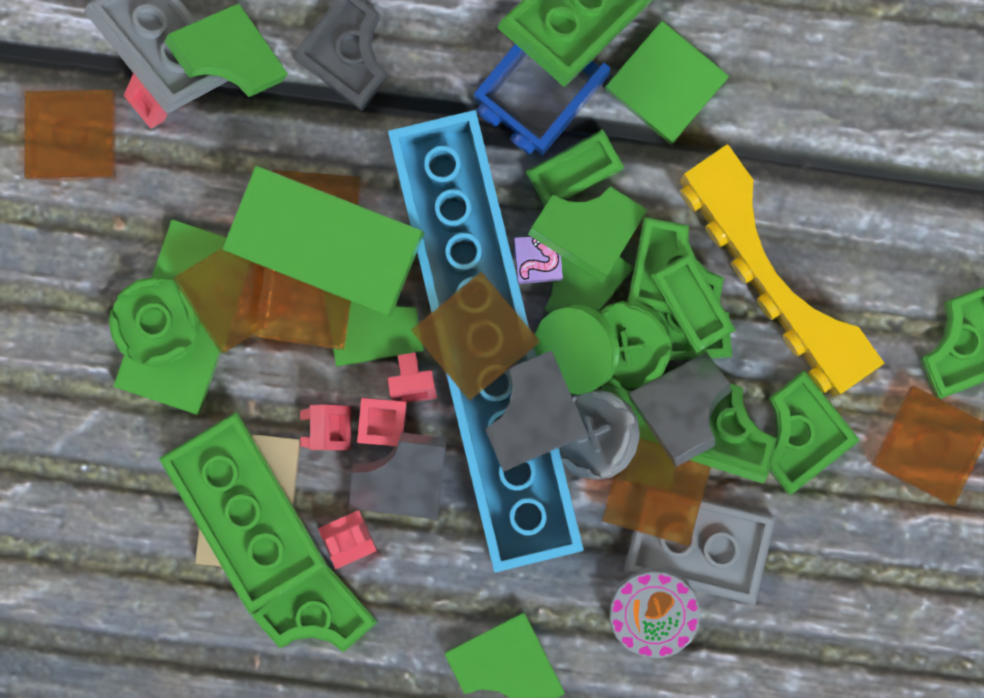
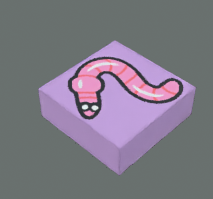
M532 237L514 238L513 245L518 284L561 281L563 279L561 255Z

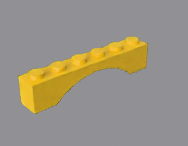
M728 144L682 176L679 181L683 186L679 190L681 197L693 212L698 209L709 223L705 226L709 237L719 248L725 245L735 259L731 262L734 272L744 284L752 283L760 295L756 299L759 307L770 320L777 318L786 331L782 335L783 340L795 356L798 357L801 354L804 356L812 368L808 371V374L822 393L829 391L832 397L840 395L885 364L858 326L835 320L812 308L794 294L777 275L763 250L755 226L752 203L754 180Z

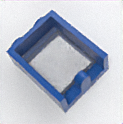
M515 44L474 93L475 102L480 105L476 112L492 126L497 127L499 123H502L512 131L513 135L510 137V140L525 153L530 155L535 150L543 157L545 152L597 89L609 78L610 67L604 62L601 66H598L595 62L591 61L573 80L563 87Z

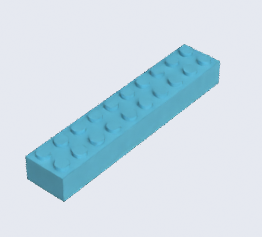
M476 110L390 130L388 133L410 225L424 232L417 254L494 573L584 551L559 448L503 472L485 430L501 418L510 404L513 385L509 368L536 357Z

